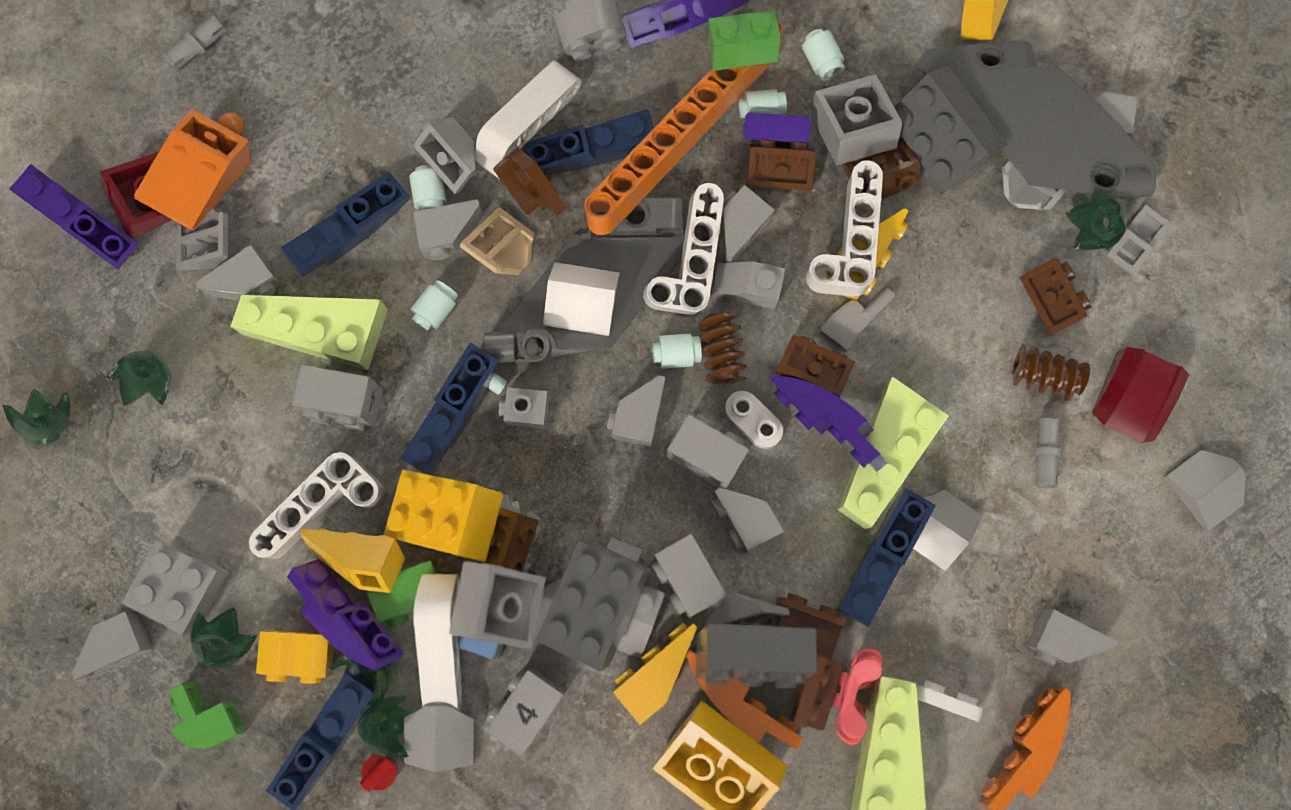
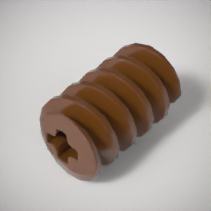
M730 311L710 314L699 323V330L706 332L700 336V341L708 345L702 349V355L710 358L704 362V368L712 371L706 375L708 383L729 384L747 379L746 377L738 376V372L746 369L747 365L736 362V359L745 355V351L735 350L734 346L743 343V338L733 337V333L741 330V325L731 324V320L740 316L739 312Z
M1022 344L1017 352L1012 369L1013 385L1017 386L1022 378H1025L1026 389L1030 390L1035 382H1038V392L1041 394L1045 392L1048 386H1051V396L1055 398L1061 390H1065L1064 400L1069 402L1074 394L1080 396L1084 392L1089 381L1091 368L1089 363L1083 362L1079 365L1078 361L1073 358L1066 361L1065 357L1060 354L1052 357V353L1047 350L1039 355L1038 348L1033 346L1026 351V346Z

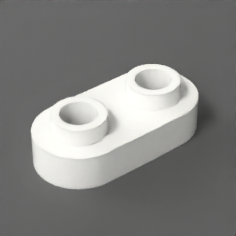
M737 391L730 395L725 404V414L729 421L755 446L769 449L777 445L783 436V426L780 420L750 392ZM745 402L748 405V411L745 413L739 412L736 404ZM769 425L773 431L772 435L764 436L760 430L761 426Z
M925 680L924 686L916 684L918 700L980 722L984 709L977 707L978 699L959 692L957 698H953L944 694L946 687Z

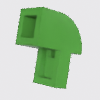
M194 681L181 683L169 690L172 696L170 700L172 710L183 721L170 730L184 745L198 749L209 748L225 743L247 732L234 700L222 702L207 710Z

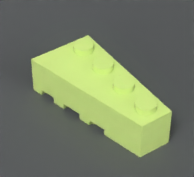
M241 295L230 327L244 336L368 371L388 308L381 300Z
M892 376L883 386L881 397L870 421L874 431L866 437L883 456L887 464L876 472L869 464L863 468L856 461L837 510L863 529L872 527L949 415Z
M880 675L871 687L866 716L867 730L862 740L851 810H926L916 683Z

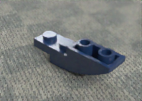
M648 109L589 128H585L582 124L529 141L523 146V152L538 164L544 175L580 170L624 159L654 129L651 113Z
M388 172L336 205V212L282 246V253L301 277H304L327 261L331 265L377 231L410 199V196L393 175Z
M470 342L434 398L436 403L400 459L424 474L433 475L449 448L454 447L471 419L500 361Z
M907 488L903 490L850 579L851 583L836 610L866 627L870 626L899 569L905 565L934 511L935 504Z
M352 670L346 672L309 730L302 734L266 789V792L291 810H296L349 739L365 715L364 711L378 692V689Z

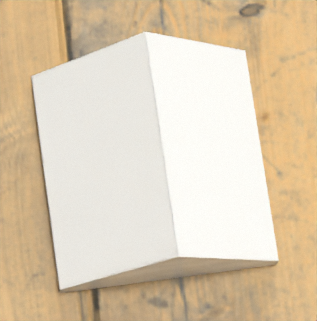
M554 262L548 279L543 325L609 336L619 272Z

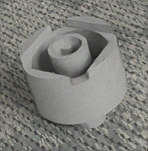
M568 0L564 3L565 10L559 13L558 9H556L552 14L566 55L572 56L574 62H582L591 58V52L604 49V52H612L622 46L621 39L625 36L626 31L615 0Z

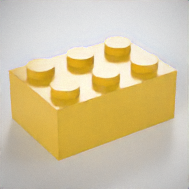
M402 470L384 535L407 543L485 562L504 494L475 484Z
M701 700L665 745L653 770L706 810H761L780 789L788 765Z

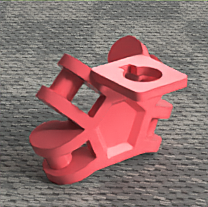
M875 649L859 651L851 662L849 673L841 671L838 685H841L840 693L835 692L831 705L839 708L836 719L837 734L843 742L849 745L858 744L867 730V722L865 720L866 709L855 697L858 690L871 688L874 681L882 673V656Z

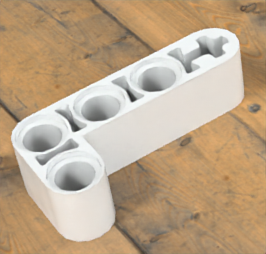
M552 61L482 127L477 137L475 161L498 178L493 171L494 166L517 147L521 149L567 105L578 92L582 80L557 61Z
M862 161L853 169L847 185L841 256L819 255L811 262L806 275V283L815 292L860 296L866 292L874 279L883 181L882 170L875 162ZM861 177L866 178V183L869 184L865 193H861L864 183ZM864 208L869 212L870 217H859L854 209ZM856 239L862 240L867 245V249L857 250L852 245V241ZM824 268L830 272L831 278L828 280L820 279L816 276L815 270ZM854 271L861 273L865 282H853L849 277V273Z
M713 183L700 185L691 196L678 279L657 277L649 282L644 289L643 299L650 308L692 315L707 306L711 291L724 202V194L717 185ZM704 194L709 195V201L713 203L707 208L706 216H700L704 212L705 202L699 199ZM696 226H704L708 229L709 239L707 241H700L695 237L694 228ZM698 258L703 261L705 270L702 274H696L691 271L689 267L690 259ZM661 285L667 290L668 297L666 301L658 302L652 297L651 289L653 286ZM687 290H693L699 295L700 302L697 307H691L686 304L684 295Z
M333 453L253 531L249 539L250 550L258 557L280 558L302 538L300 534L301 529H311L343 495L357 506L373 509L383 502L385 489L358 460L346 453ZM343 461H348L350 465L348 474L339 478L336 473L337 466ZM371 484L374 489L373 496L368 501L363 502L360 498V490L364 485ZM323 485L325 496L321 501L315 503L312 498L313 490L317 486ZM297 509L300 512V521L296 526L290 527L288 516L293 510ZM283 531L287 533V535H281L280 533ZM267 537L273 538L271 540V544L273 545L272 549H266V547L268 546V542L266 541Z
M422 574L414 602V627L423 707L425 705H449L459 711L461 709L462 681L458 636L449 634L460 582L458 574Z

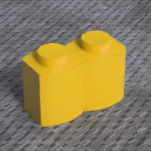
M278 630L260 631L256 674L266 675V681L286 682L288 676L300 677V683L320 684L322 683V678L332 676L334 646L320 633Z

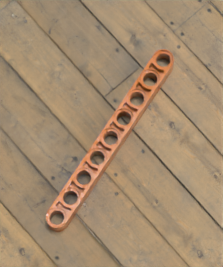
M777 20L778 27H779V31H780V36H781V38H780V47H779V54H780L783 27H782V24ZM772 63L713 71L712 68L585 200V213L588 228L597 235H605L612 232ZM621 189H627V190H628V191H625V192H618V190H621ZM597 212H606L604 215H596Z

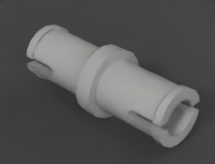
M212 15L211 18L192 33L188 30L184 34L185 38L165 52L163 56L178 71L197 54L203 55L207 52L205 48L226 33L227 30Z
M1041 418L1038 420V447L1034 449V457H1037L1035 486L1040 488H1057L1058 459L1062 458V450L1059 449L1061 421L1055 418Z

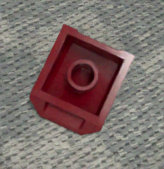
M159 152L100 171L101 185L106 198L124 227L126 234L131 238L147 233L172 220L136 200L134 197L135 192Z
M1125 347L1119 350L1114 357L1092 414L1107 428L1140 443L1152 442L1162 430L1175 407L1189 374L1183 366L1175 365L1146 352L1145 349Z

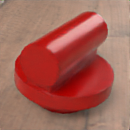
M375 754L369 757L362 766L360 785L368 792L372 789L384 790L391 786L397 777L395 761L386 754Z

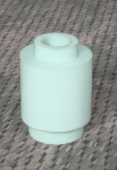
M817 29L805 37L806 41L802 45V49L816 75H820L822 80H828L844 70V57L831 31Z
M777 89L745 91V97L739 98L740 118H745L746 113L787 115L785 92H777Z
M430 165L419 166L415 169V172L410 174L413 203L418 211L444 206L447 203L444 182Z
M436 280L433 285L429 284L410 309L415 314L412 320L427 331L431 326L438 329L456 305L454 301L458 294L443 282Z
M690 333L658 336V343H652L654 363L659 362L661 369L692 367L694 363H700L702 351L699 336H691Z

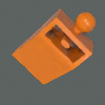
M191 109L171 130L135 192V199L194 231L251 164L249 140L241 136L245 129L243 119L235 113H225L219 118L217 123Z

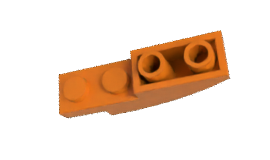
M688 649L686 659L696 678V652L694 653ZM696 678L701 688L718 710L732 724L759 743L765 732H768L795 750L798 749L803 740V737L796 732L799 726L793 724L782 715H780L778 721L766 714L769 707L753 697H750L748 702L743 700L750 687L741 686V680H727L726 685L705 684V678Z
M1053 686V688L1048 687L1037 698L1036 703L1038 706L1031 715H1024L1015 725L1014 729L1017 732L1011 739L1022 748L1020 751L1015 750L1005 760L1003 764L1005 769L998 778L993 777L983 787L981 791L983 796L978 802L987 810H1004L1018 792L1033 798L1045 782L1060 752L1067 730L1071 703V692L1067 688Z

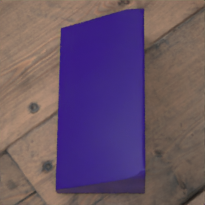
M746 113L742 135L745 139L807 143L810 136L811 119L804 116Z

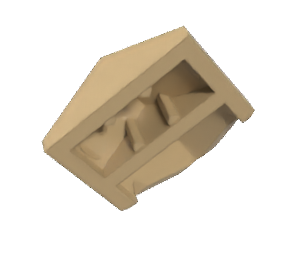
M499 207L469 234L459 247L494 273L520 275L530 264L534 232Z

